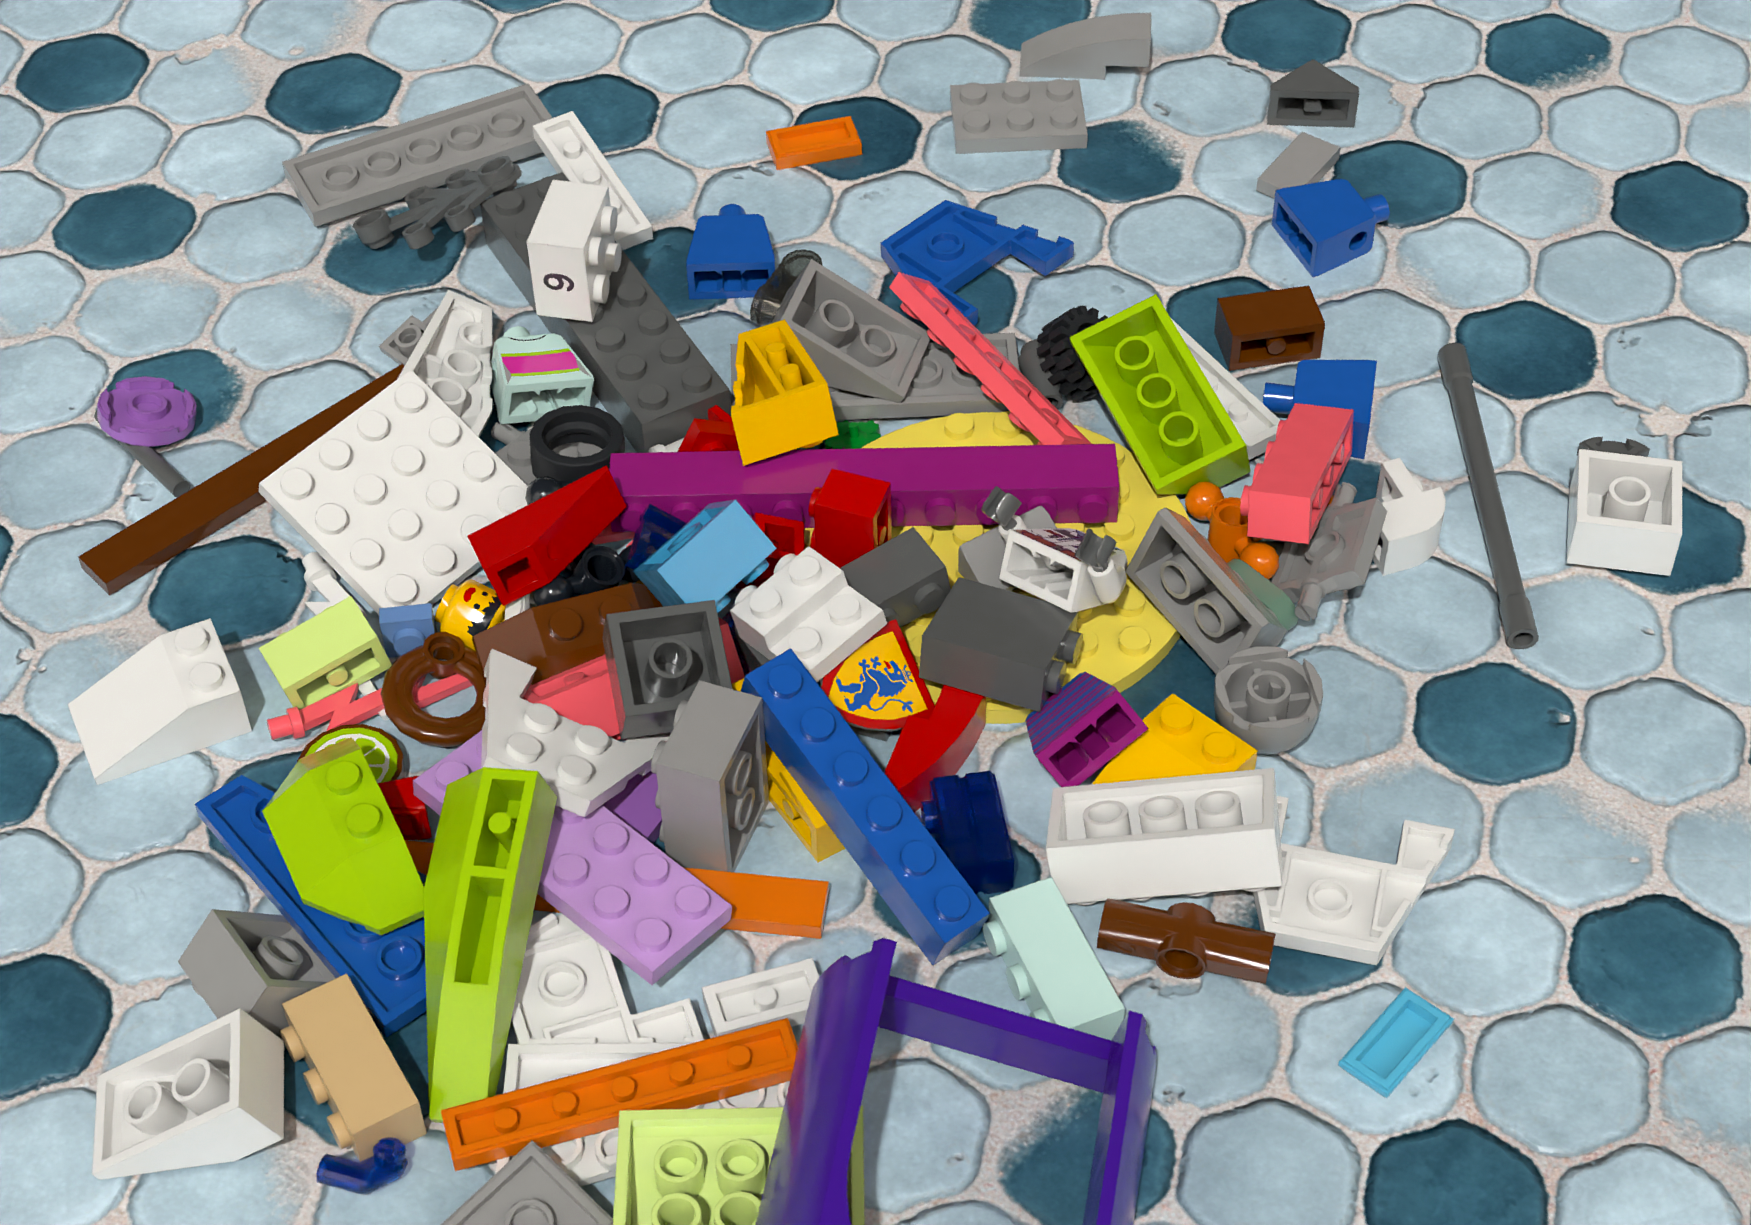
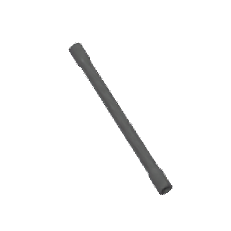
M1449 343L1439 350L1438 359L1445 387L1449 390L1500 599L1499 610L1507 643L1513 649H1527L1537 643L1539 635L1530 601L1525 595L1473 388V374L1464 345Z

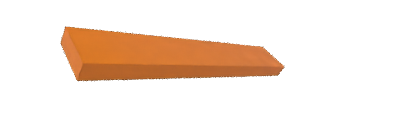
M789 1019L773 1021L440 1110L454 1169L459 1171L517 1155L532 1140L540 1148L618 1128L620 1110L688 1109L788 1082L791 1079L798 1050Z

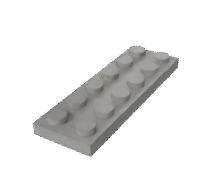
M529 83L292 158L283 161L282 164L288 182L316 227L405 198L408 193L419 187L427 186L429 189L444 185L446 184V178L462 169L478 171L482 165L497 157L508 156L512 162L533 155L542 154L543 151L533 136V125L552 119V116Z
M1015 333L983 334L1019 370ZM930 339L908 391L900 403L828 386L835 420L949 416L954 413L966 414L1010 410L1004 404L988 397L980 388L983 383L975 375L965 372L954 363L953 359L956 355L949 348L939 345L932 339ZM731 344V406L735 404L733 384L734 381H737L735 366L737 344Z

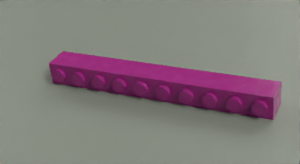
M1115 444L791 450L743 466L740 451L611 453L609 471L627 506L611 522L612 532L679 531L709 503L737 500L751 518L757 512L804 522V528H815V520L808 514L810 498L815 487L822 488L832 468L891 482L892 527L999 525V523L992 520L982 511L983 503L995 486L1005 493L1012 494L1021 501L1022 504L1014 514L1017 516L1038 506L1044 507L1054 523L1117 522L1119 478Z

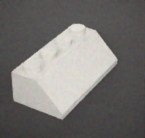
M1274 768L1053 788L1046 852L1050 875L1066 904L1074 903L1085 906L1097 903L1098 901H1107V898L1145 901L1156 896L1181 894L1203 896L1210 892L1241 889L1255 892L1267 887L1282 886V851Z

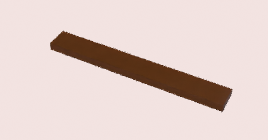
M405 365L397 366L78 556L81 568L110 596L266 501L258 492L259 483L395 382Z

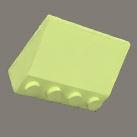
M860 1106L847 1172V1200L851 1225H865L863 1106ZM784 1107L620 1110L613 1225H755Z

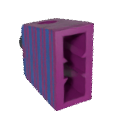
M1087 672L1080 673L1061 688L1058 694L1050 693L1041 711L1031 712L1025 720L1034 755L1061 787L1079 786L1149 729L1114 686Z

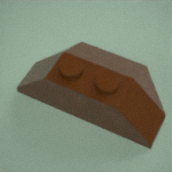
M629 583L532 607L474 635L472 642L483 677L489 653L492 649H495L536 667L537 669L531 682L532 685L605 655L602 638L606 614L663 606L645 584Z

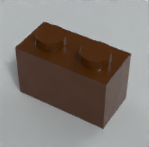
M1309 285L1217 299L1214 334L1229 371L1321 358L1325 321Z

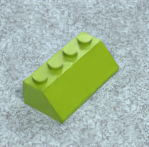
M1157 294L1069 337L1071 345L1157 494H1187L1190 487L1198 482H1211L1220 488L1251 472L1247 446Z

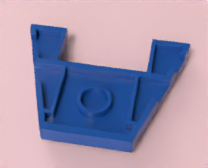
M944 200L882 241L881 257L895 276L898 272L930 281L975 325L978 323V309L953 292L1009 254H1012L1046 276L1073 257L1074 242L1060 236L1057 242L1038 237V229L1026 225L1013 229L997 224V216Z

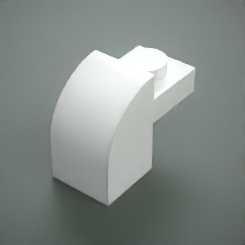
M1400 458L1382 462L1376 497L1387 510V514L1372 560L1383 576L1416 567L1433 555L1438 546L1445 510V496L1441 487L1423 491L1418 477L1415 475L1411 476Z

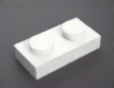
M813 958L702 987L703 1002L714 1036L725 1035L785 1018L789 1019L791 1027L804 1024L812 988L819 978Z

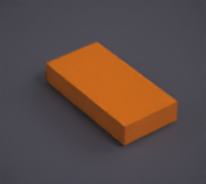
M851 116L766 131V143L776 170L862 155V142Z

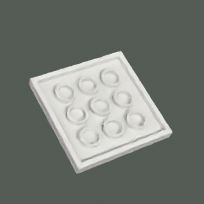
M409 370L259 483L258 492L379 614V608L427 603L434 605L445 595L452 584L457 586L480 568L481 563L467 536L515 512L517 506L527 503L525 497L528 486L412 370Z

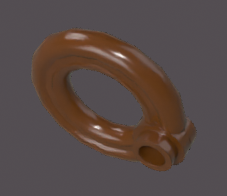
M448 632L431 634L425 639L423 645L399 656L385 673L381 698L386 716L401 733L422 744L446 748L462 745L482 730L485 721L486 707L483 706V693L486 683L476 651L468 646H464L463 641ZM428 674L440 680L459 674L467 678L474 686L476 691L475 704L469 711L460 716L450 718L432 716L422 711L415 703L413 697L414 686L420 678Z

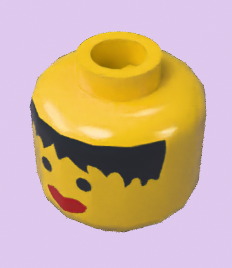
M470 579L466 580L459 587L454 584L449 587L436 611L435 621L440 623V632H448L459 637L463 641L464 646L475 650L472 637L505 621L506 605H502L495 590Z

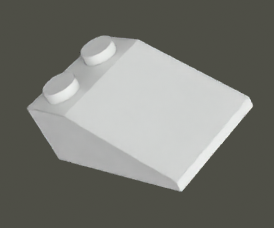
M211 619L159 635L68 704L96 785L252 732L240 688Z
M241 1008L97 1076L92 1175L99 1180L234 1162L284 1139V1041Z

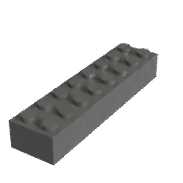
M563 172L544 177L539 181L514 190L503 192L484 200L480 204L487 246L535 312L536 306L527 240L552 180L569 181ZM623 250L619 270L617 272L612 271L609 277L610 287L607 301L605 304L599 303L593 322L538 315L549 332L562 336L594 377L593 393L606 411L613 415L622 425L624 436L637 453H649V448L657 444L667 446L684 438L693 419L708 420V409L714 405H718L731 416L730 389Z

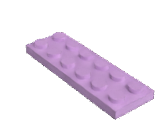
M482 730L413 780L414 795L437 814L441 815L447 784L481 769ZM555 805L537 894L650 985L656 983L731 920V904L603 805L586 817L579 816Z

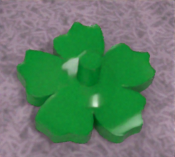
M847 420L841 423L836 422L839 435L825 439V448H862L881 437V434H879V424H875L873 420L850 423Z

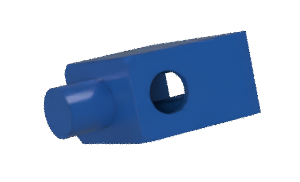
M1335 179L1275 190L1272 226L1312 277H1316L1368 253L1373 245L1376 223L1388 220L1390 212L1387 200L1382 194L1362 199L1348 180Z
M727 204L719 210V215H706L698 218L686 260L689 300L777 297L775 257L764 217L759 214H746L745 210L737 204Z
M1302 360L1297 365L1295 386L1265 383L1263 404L1271 412L1290 414L1295 403L1353 409L1351 457L1364 459L1370 427L1377 361Z

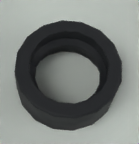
M584 405L563 406L549 411L535 421L529 434L531 466L536 478L549 476L558 481H576L606 465L610 470L611 453H625V438L622 425L613 415L596 407ZM576 442L594 444L602 448L600 452L584 457L563 456L552 451L561 445Z

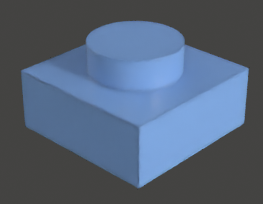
M432 603L379 608V624L388 658L399 657L423 645L428 636L437 633Z

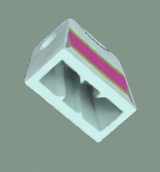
M516 326L508 329L502 338L494 342L491 363V386L500 424L537 421L545 413L563 406H590L594 377L562 336L555 333L530 335L526 328Z

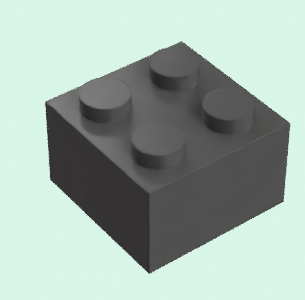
M715 600L606 614L602 639L621 739L672 732L674 729V717L680 702L684 699L689 701L699 680L732 689Z

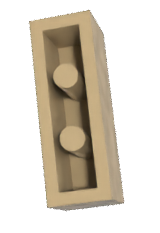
M347 973L282 1003L289 1025L280 1030L284 1044L294 1062L302 1058L306 1061L310 1070L303 1073L305 1082L317 1105L328 1102L333 1114L327 1116L326 1119L341 1150L351 1145L362 1166L427 1134L419 1101Z

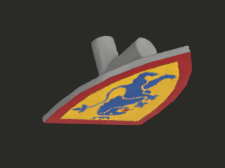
M896 619L887 622L882 629L826 674L820 683L821 689L849 725L866 730L894 731L903 729L908 715L929 720L935 707L923 678H919V669Z

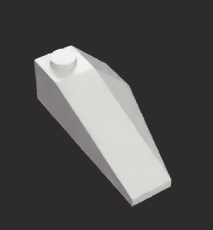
M448 290L398 377L399 379L409 370H412L478 437H480L492 412V398H490V384L492 381V367H490L492 307Z

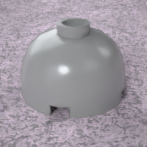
M1255 646L1238 651L1229 657L1228 665L1221 672L1219 669L1215 677L1214 709L1218 723L1258 750V754H1277L1295 747L1310 735L1321 711L1323 700L1322 679L1316 669L1305 659H1303L1302 665L1298 661L1288 658V650L1280 647Z

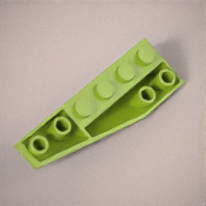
M483 767L447 784L424 886L429 1119L432 1122L443 1123L440 1110L496 1096L557 796L538 771Z

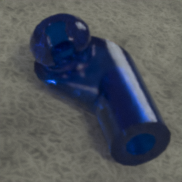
M382 1138L374 1145L373 1156L361 1162L325 1154L318 1165L317 1183L360 1195H369L401 1178L408 1165V1161L405 1158V1144L397 1138Z

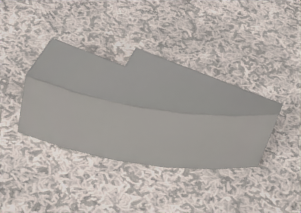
M1123 13L1093 17L1069 23L1033 37L1021 44L1020 77L1105 79L1106 66L1149 67L1151 13Z

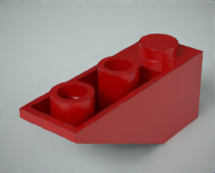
M606 465L473 532L467 537L502 605L505 606L550 583L627 506Z

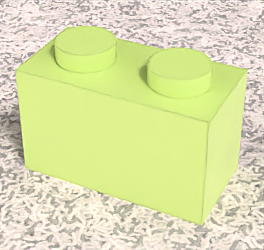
M352 596L334 606L326 608L318 615L259 647L261 654L293 707L297 706L298 710L356 683L359 686L392 666L377 635Z

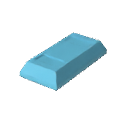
M1405 987L1345 1054L1338 1065L1381 1096L1388 1098L1454 1022V1018Z

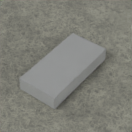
M1301 132L1257 179L1256 191L1275 199V190L1319 182L1339 160L1341 147Z

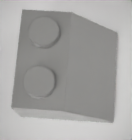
M212 909L178 960V963L191 980L194 991L205 1000L217 1019L241 1008L279 1038H282L280 1030L289 1026L282 1003L336 979L283 915Z

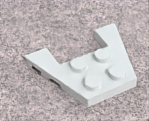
M492 649L484 668L486 687L483 693V706L486 707L482 727L481 768L538 771L557 796L556 806L582 817H586L623 791L628 780L637 774L644 776L651 771L652 758L660 741L667 742L672 732L627 738L625 742H621L607 736L598 727L581 725L558 715L554 709L545 704H533L522 698L531 685L537 668Z
M1277 796L1281 840L1289 798ZM1404 820L1398 859L1395 865L1281 843L1282 886L1267 887L1266 889L1253 892L1260 930L1276 934L1275 946L1377 965L1450 851L1454 829Z
M551 913L530 926L511 1018L518 1044L698 1042L704 1040L690 998L631 1015L610 952L563 914L556 917Z

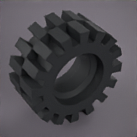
M1083 305L1071 308L1046 324L1041 329L1043 332L1037 338V342L1042 345L1036 348L1037 356L1045 357V361L1040 363L1042 371L1044 372L1049 369L1052 373V376L1048 378L1049 382L1052 385L1059 382L1061 384L1059 392L1063 395L1071 392V399L1079 400L1082 397L1084 400H1087L1099 392L1071 345L1069 337L1108 318L1104 315L1098 319L1099 310L1092 307L1087 311V307Z

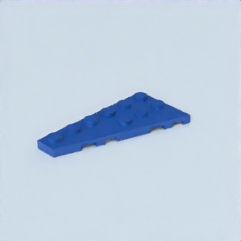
M240 775L195 803L200 819L335 978L347 973L375 1025L386 1038L427 1011L424 917L386 934L378 935L366 930L363 925L339 919L303 904L262 812L275 793L243 775ZM417 871L423 886H425L427 876Z

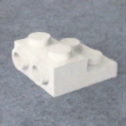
M809 546L797 556L795 554L783 556L775 566L774 575L758 588L750 585L741 590L735 599L734 607L730 610L739 637L769 660L791 648L816 682L887 624L883 610L847 584L844 571Z

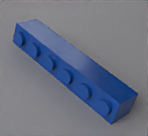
M791 648L745 675L741 692L762 697L765 741L932 966L977 937L990 912L900 795Z

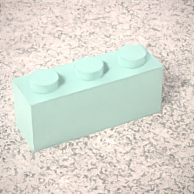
M1049 877L989 898V921L983 925L985 941L993 956H1002L1007 966L1006 977L1010 990L1017 1000H1025L1031 1011L1029 1016L1112 1040L1124 1020L1125 1008L1053 878Z

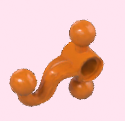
M1198 482L1190 487L1185 496L1186 508L1194 518L1200 521H1210L1207 540L1226 563L1232 559H1240L1266 579L1272 578L1279 568V556L1272 546L1265 542H1258L1263 538L1247 536L1248 517L1241 516V498H1224L1221 489L1211 482ZM1332 494V496H1331V498H1330V501H1329L1328 505L1331 504V502H1332V499H1333V496H1334L1333 494Z

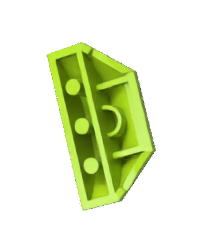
M350 737L299 759L262 812L303 904L339 919L363 925L366 930L378 935L386 934L424 917V886L402 833L361 748Z

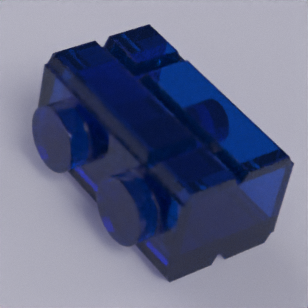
M990 770L967 773L962 778L959 775L933 778L930 781V801H922L920 804L922 824L930 834L935 833L937 844L976 895L978 892L992 894L1010 891L1013 888L1014 857L995 773L993 774Z

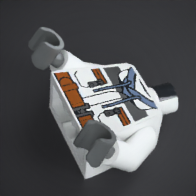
M994 487L983 503L982 511L992 520L999 523V533L1006 542L999 579L1071 613L1113 603L1117 600L1126 585L1127 576L1125 571L1128 561L1125 551L1115 547L1117 542L1112 537L1105 535L1104 538H1101L1089 528L1086 533L1071 528L1028 529L1021 517L1014 515L1022 504L1021 501L1012 494L1005 493L999 487Z

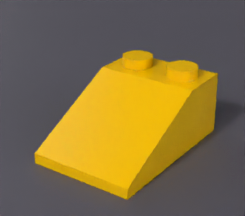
M1172 693L1142 720L1149 729L1115 755L1092 784L1255 770L1258 750Z

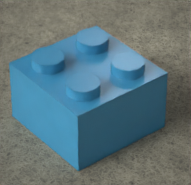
M737 500L709 503L633 572L663 607L715 600L717 613H719L730 602L731 599L727 593L741 580L745 585L749 584L768 568L769 563L765 558L776 547Z

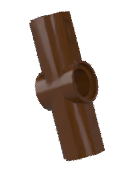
M1107 898L1101 916L1097 948L1156 960L1157 966L1163 972L1180 979L1198 978L1207 971L1266 984L1276 934L1218 922L1211 911L1194 903H1177L1170 906L1166 911Z

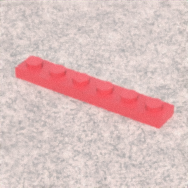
M898 272L889 288L903 301L900 305L902 310L911 317L922 321L929 328L926 332L927 335L939 345L949 348L956 355L953 359L954 363L965 372L975 375L983 383L980 387L981 390L988 397L1004 404L1011 411L1008 415L1009 419L1021 429L1031 432L1039 440L1036 445L1092 444L930 281Z

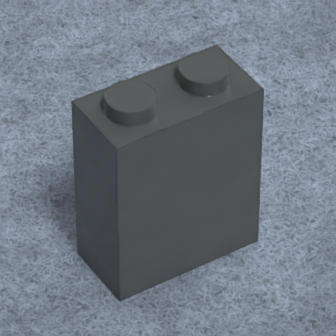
M959 577L922 635L919 678L1040 712L1050 693L1058 694L1060 692L1066 674L1067 662L1075 664L1078 659L1083 641V634L1076 632L1078 612L1071 613L1044 600Z

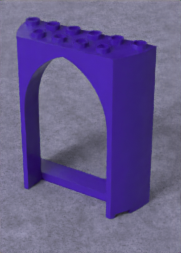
M886 938L873 941L870 952L853 959L847 955L840 957L818 978L812 988L755 1225H851L847 1200V1172L878 1027L1103 1093L1083 1225L1134 1224L1157 1064L1156 1046H1151L1145 1032L1147 1021L1143 1014L1129 1010L1113 1039L1108 1040L890 975L897 942Z

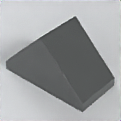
M1312 59L1270 85L1267 125L1355 128L1359 87Z

